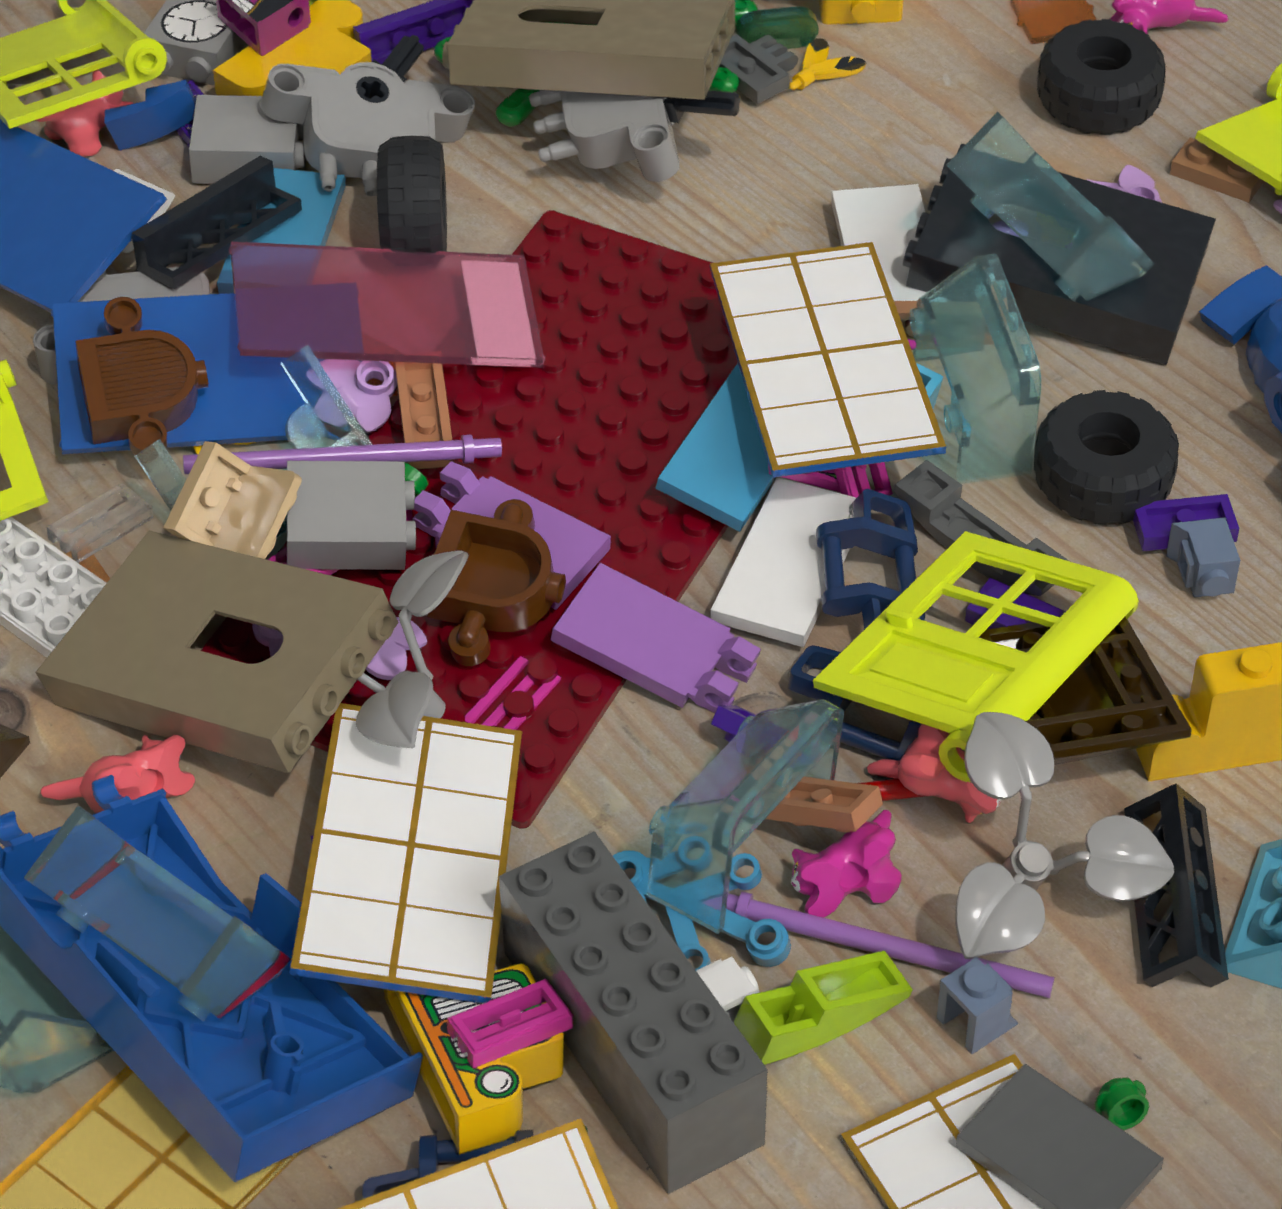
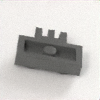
M735 34L730 39L719 67L728 68L731 72L735 73L739 78L737 89L754 103L759 104L789 88L790 74L787 71L797 65L798 56L788 51L781 43H777L776 39L770 35H766L749 44Z

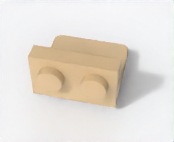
M205 441L163 528L178 538L265 559L274 548L278 531L287 512L296 501L297 491L301 485L302 478L293 471L250 466L218 443Z

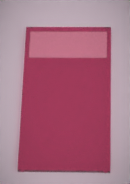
M231 241L229 253L231 255L239 342L237 348L240 356L518 367L544 366L545 356L542 350L526 268L527 262L524 255L444 251L411 253L380 248Z

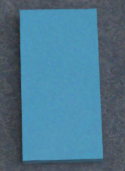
M274 168L276 188L300 198L302 210L226 257L217 281L219 294L311 289L346 188L345 175L337 174L335 189L325 191L322 188L320 172ZM271 202L261 209L276 208L278 205ZM239 224L238 228H243L248 224Z
M737 363L658 477L655 488L740 532L776 477L773 478L769 474L767 457Z

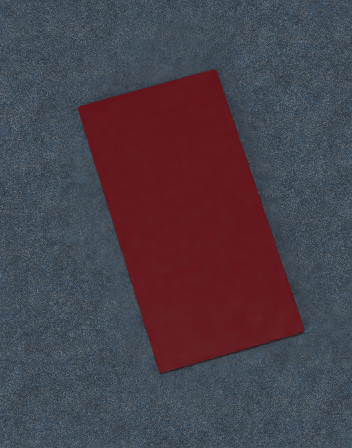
M554 210L546 211L503 265L517 266L535 363L477 361L468 310L433 355H441L452 440H461V435H472L473 439L501 438V457L474 458V463L463 464L462 459H455V463L471 469L478 480L482 476L487 479L493 477L610 535V550L556 610L550 608L535 624L514 632L486 630L491 650L487 659L478 665L464 666L457 663L452 657L448 639L450 632L459 624L429 618L427 615L421 617L412 615L411 621L419 626L427 639V644L421 647L420 651L426 668L433 675V690L446 705L441 719L465 722L466 714L481 698H484L489 693L490 688L520 656L528 660L529 663L474 723L482 725L502 702L506 715L496 726L492 727L504 728L513 717L521 718L526 716V720L517 729L522 731L511 823L512 826L520 829L527 828L533 823L627 680L551 641L554 626L600 563L679 602L728 528L727 525L657 490L655 487L658 477L738 363L710 272V263L713 262ZM399 398L391 407V414L386 423L369 435L368 438L373 445L404 443ZM445 467L417 469L428 481V486L424 491L442 498L451 510L455 503L441 496V488L446 482L440 479V472ZM412 510V516L414 517L418 512ZM416 527L415 550H406L405 570L340 569L331 576L382 588L395 616L399 617L401 610H396L390 603L392 589L409 567L426 557L434 555L436 550L435 537ZM287 541L278 552L287 547ZM226 617L201 649L202 652L247 664L260 663L271 657L269 647L261 644L255 638L252 623ZM405 650L407 656L405 671L418 672L410 650ZM366 669L364 671L366 675L380 683L385 688L391 681L377 678L369 672H367ZM528 674L534 684L526 692H512ZM557 675L560 676L561 680L534 709L533 694L543 683L551 682ZM357 680L341 703L363 706L376 692ZM335 713L330 716L312 741L311 746L328 752Z

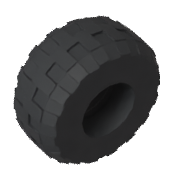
M1089 19L1074 25L1070 24L1056 33L1044 45L1038 68V96L1045 109L1053 118H1057L1061 124L1068 128L1072 127L1079 130V132L1087 134L1112 135L1115 132L1123 133L1131 130L1134 126L1142 124L1159 108L1165 85L1166 63L1164 61V54L1147 33L1125 22L1120 23L1110 19Z
M431 136L390 137L389 140L379 145L377 159V212L380 250L383 262L395 269H430L446 259L447 202L444 152L442 144L432 139Z
M1096 390L1088 394L1080 393L1062 402L1057 407L1055 406L1047 413L1046 418L1040 424L1034 452L1036 482L1050 502L1061 511L1068 512L1073 518L1081 521H1091L1094 524L1100 525L1131 522L1134 519L1135 509L1149 505L1154 501L1166 500L1171 493L1178 467L1179 442L1177 434H1175L1171 427L1172 424L1167 418L1142 398L1137 399L1128 393L1120 391L1115 393L1106 392V390Z

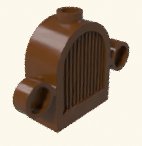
M117 297L109 301L104 309L105 327L111 335L75 341L78 369L93 445L129 439L130 450L135 456L144 460H152L160 457L166 451L167 432L181 426L193 413L197 403L198 389L209 387L204 360L195 361L189 347L172 334L158 330L140 331L142 327V310L138 302L129 297Z
M511 499L501 503L495 510L494 518L451 509L434 555L450 551H464L469 555L447 596L435 609L427 614L429 618L459 624L450 632L448 642L452 657L461 665L475 666L487 659L491 646L486 630L514 632L525 629L538 622L549 611L553 602L560 603L562 600L566 576L565 574L554 572L549 547L542 536L534 530L535 521L532 509L529 504L522 500Z

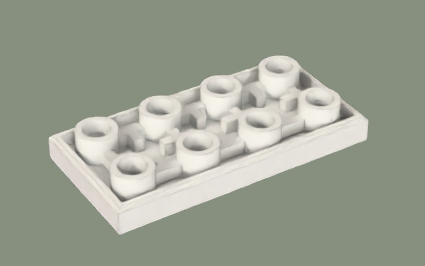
M918 184L832 191L831 203L841 246L873 242L894 301H948V298L945 296L906 286L909 267L903 266L905 252L910 240L918 242L919 239L915 238L916 229L922 213L925 212Z
M777 477L711 608V619L729 627L804 647L821 612V596L826 591L822 548L817 546L816 528L825 522L854 518L853 501L856 497ZM850 548L842 550L843 563Z
M9 517L0 521V625L47 658L106 585V582L13 517Z

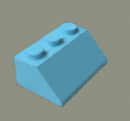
M1282 839L1260 846L1225 951L1228 973L1281 989Z

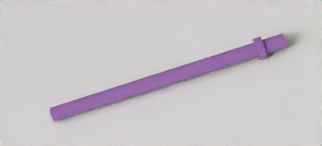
M461 435V440L231 453L250 466L272 469H287V461L417 462L462 459L463 464L474 463V458L501 457L502 443L501 438L473 439L472 435ZM198 454L183 455L184 474L190 473Z
M743 891L740 896L725 892L706 898V900L754 922L762 919H774L780 922L787 931L872 953L885 950L891 958L949 973L954 972L972 960L965 959L963 954L753 900V894ZM978 958L984 965L988 963L1013 989L1050 998L1055 977Z

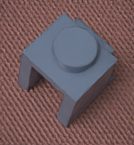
M1226 518L1172 523L1166 557L1177 562L1185 588H1191L1193 597L1234 593L1240 557Z
M975 957L940 980L937 1019L944 1025L964 1011L969 1014L965 1048L971 1054H974L1019 1024L1010 1015L1013 988L988 963L984 965Z

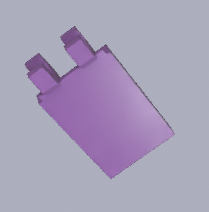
M452 461L440 472V479L446 482L441 488V496L455 503L452 510L494 518L497 507L507 500L518 499L529 504L535 521L534 530L542 536L549 547L554 572L565 574L566 576L562 600L560 603L553 602L551 606L555 610L610 550V535L493 477L487 479L482 476L478 480L471 469ZM422 491L414 500V510L418 513L412 519L415 521L417 528L435 537L437 548L451 510L442 498Z
M602 563L597 566L554 626L551 641L682 708L690 698L698 706L714 713L718 705H733L735 699L733 695L739 684L723 673L747 683L756 669L757 663L755 661L761 651L759 647L742 637H735L734 634L730 633L731 628Z

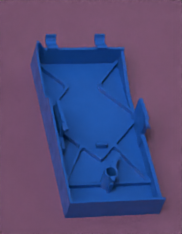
M113 775L106 776L92 782L94 798L104 811L35 837L30 832L25 834L21 831L14 811L0 815V843L5 847L2 849L0 846V926L234 1183L413 1097L423 1059L421 1052L409 1056L337 982L290 975L302 903L265 873L259 877L253 912H251L222 883L166 799L167 792L164 789L131 800L129 796L123 797L119 794L115 787ZM117 836L134 848L103 870L63 904L54 899L59 897L116 845ZM278 949L291 959L274 977L219 1019L215 1016L219 1015L276 960Z

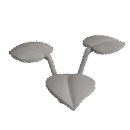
M450 551L426 557L409 567L393 587L390 603L396 610H401L399 621L418 672H400L392 678L386 688L365 673L357 679L376 692L363 704L356 718L357 729L369 740L387 746L414 748L418 726L422 717L441 718L444 714L446 705L433 690V675L426 668L411 625L412 615L417 617L427 615L443 601L469 557L467 552Z
M983 712L975 717L964 755L965 768L969 779L980 792L995 799H1009L1020 792L1021 805L1016 836L1012 841L1015 849L1003 865L987 862L975 867L964 878L959 888L955 922L959 945L965 959H973L988 954L1012 952L1032 943L1040 934L1045 922L1044 904L1036 890L1049 874L1057 875L1062 869L1075 863L1087 862L1084 870L1086 886L1099 897L1112 901H1131L1146 897L1160 890L1174 874V865L1160 842L1145 825L1127 816L1114 815L1097 821L1086 834L1085 844L1087 851H1078L1057 861L1052 860L1050 852L1042 844L1027 841L1026 833L1032 801L1030 788L1043 786L1051 780L1054 774V757L1051 747L1036 728L1013 715L999 712Z

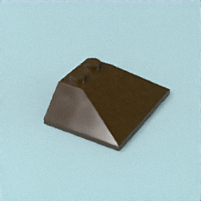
M1126 616L1038 711L1026 721L1036 728L1049 743L1053 752L1054 765L1191 737L1190 725ZM1031 622L986 629L979 638L1027 653L1050 627Z

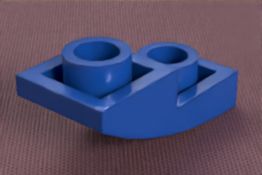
M187 80L146 88L145 101L105 110L104 123L119 151L136 147L163 137L194 119L196 99Z
M1267 265L1247 274L1199 311L1201 320L1235 345L1252 329L1256 320L1271 305L1282 300V276Z

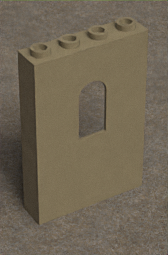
M474 0L470 8L465 9L464 18L461 23L455 26L450 41L444 44L442 53L444 68H449L450 84L705 100L735 30V0ZM543 22L597 24V26H596V25L561 24V23H543Z
M149 530L35 673L57 706L166 738L174 734L179 735L185 739L186 744L290 773L301 756L309 749L312 741L330 716L336 712L339 704L354 683L362 676L378 650L391 636L398 624V620L382 588ZM215 614L275 629L283 634V642L280 649L269 659L255 664L242 663L189 648Z

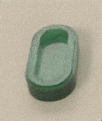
M804 6L750 11L741 16L737 21L735 32L749 44L766 35H770L776 39L777 43H781L787 49L807 46L811 41L815 40L819 32V26L816 16L811 9Z

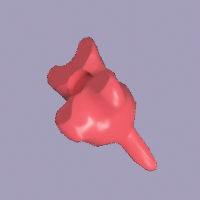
M99 69L95 70L92 74V82L107 76H104ZM124 90L34 121L46 123L44 133L49 139H64L69 151L82 157H88L97 154L102 147L99 140V131L106 126L104 123L105 110L134 103L122 101Z
M924 724L920 725L918 737L908 746L901 760L881 759L868 765L867 771L869 774L899 779L904 787L917 795L936 796L961 805L965 813V820L968 823H971L978 815L994 812L1002 800L989 797L980 792L972 782L961 781L951 775L941 763L938 753L939 745L950 733ZM956 747L958 755L964 760L965 752L961 748Z
M174 734L161 741L150 740L147 735H144L142 737L143 746L141 750L123 756H103L92 763L84 776L43 786L40 794L44 798L54 800L83 797L89 807L95 813H99L104 810L94 798L92 782L106 776L113 775L115 787L119 794L123 797L129 796L131 800L160 789H164L167 792L166 797L186 794L193 787L195 778L191 773L181 771L179 768L180 755L185 748V739Z

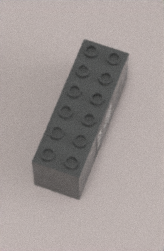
M596 832L587 834L500 875L499 888L505 955L513 966L517 964L528 966L536 982L547 979L573 1014V1028L563 1032L564 1042L667 1194L765 1145L768 1069Z

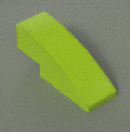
M884 950L798 970L790 986L745 996L733 1023L765 1065L813 1049L853 1031L909 998L913 989Z

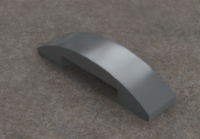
M925 460L895 484V493L901 500L909 504L911 514L947 549L967 531L1069 561L1037 537L1026 545L961 498L963 485L928 460ZM975 562L971 566L988 578H993L1008 586H1012L1022 576L979 562ZM1035 579L1024 593L1042 596L1054 584Z

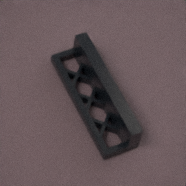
M258 156L132 232L137 271L176 289L302 210L301 199L276 188L273 161L263 156ZM271 202L278 205L276 208L261 209ZM248 224L243 228H230L233 225ZM215 243H217V244L214 245L213 247L197 248V247L201 246L202 244H215ZM185 263L174 271L166 268L170 264Z
M1175 783L1124 808L1125 816L1133 818L1142 824L1143 819L1161 811L1162 818L1152 833L1174 865L1173 876L1160 890L1146 897L1134 900L1143 980L1154 987L1189 971L1211 988L1229 980L1206 807ZM1164 893L1171 895L1172 904L1161 922L1154 920L1153 911ZM1169 937L1176 938L1178 955L1159 963L1158 955Z

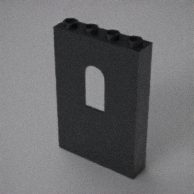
M961 143L954 160L947 158L944 163L939 181L943 186L935 185L932 190L927 208L931 213L923 212L920 217L915 238L919 239L918 242L910 240L903 260V266L909 267L906 286L945 296L954 301H1007V317L1167 365L1206 254L1216 218ZM1012 207L1079 227L1070 252L1001 232L991 225L988 215L996 208Z

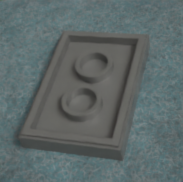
M1026 1063L957 1135L956 1147L1043 1209H1127L1162 1169L1164 1160L1163 1157Z

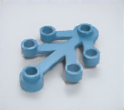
M701 832L692 833L683 840L681 847L649 858L640 852L632 850L621 851L613 855L623 871L629 868L636 870L634 877L630 880L646 903L647 897L666 906L678 947L687 959L692 956L703 958L702 964L695 969L696 971L711 964V960L705 948L700 946L692 919L746 943L751 958L761 966H777L788 957L791 950V942L786 928L780 922L774 919H762L754 922L706 900V898L737 888L750 890L756 887L761 881L762 871L758 860L753 855L748 853L738 854L730 860L728 868L677 885L664 881L660 877L689 866L695 869H703L714 861L716 851L708 835ZM696 845L708 847L705 854L699 857L691 856L690 851ZM748 865L754 868L753 873L749 877L740 878L736 876L737 870L742 866ZM765 932H772L776 935L775 940L769 945L759 944L757 942L758 937Z

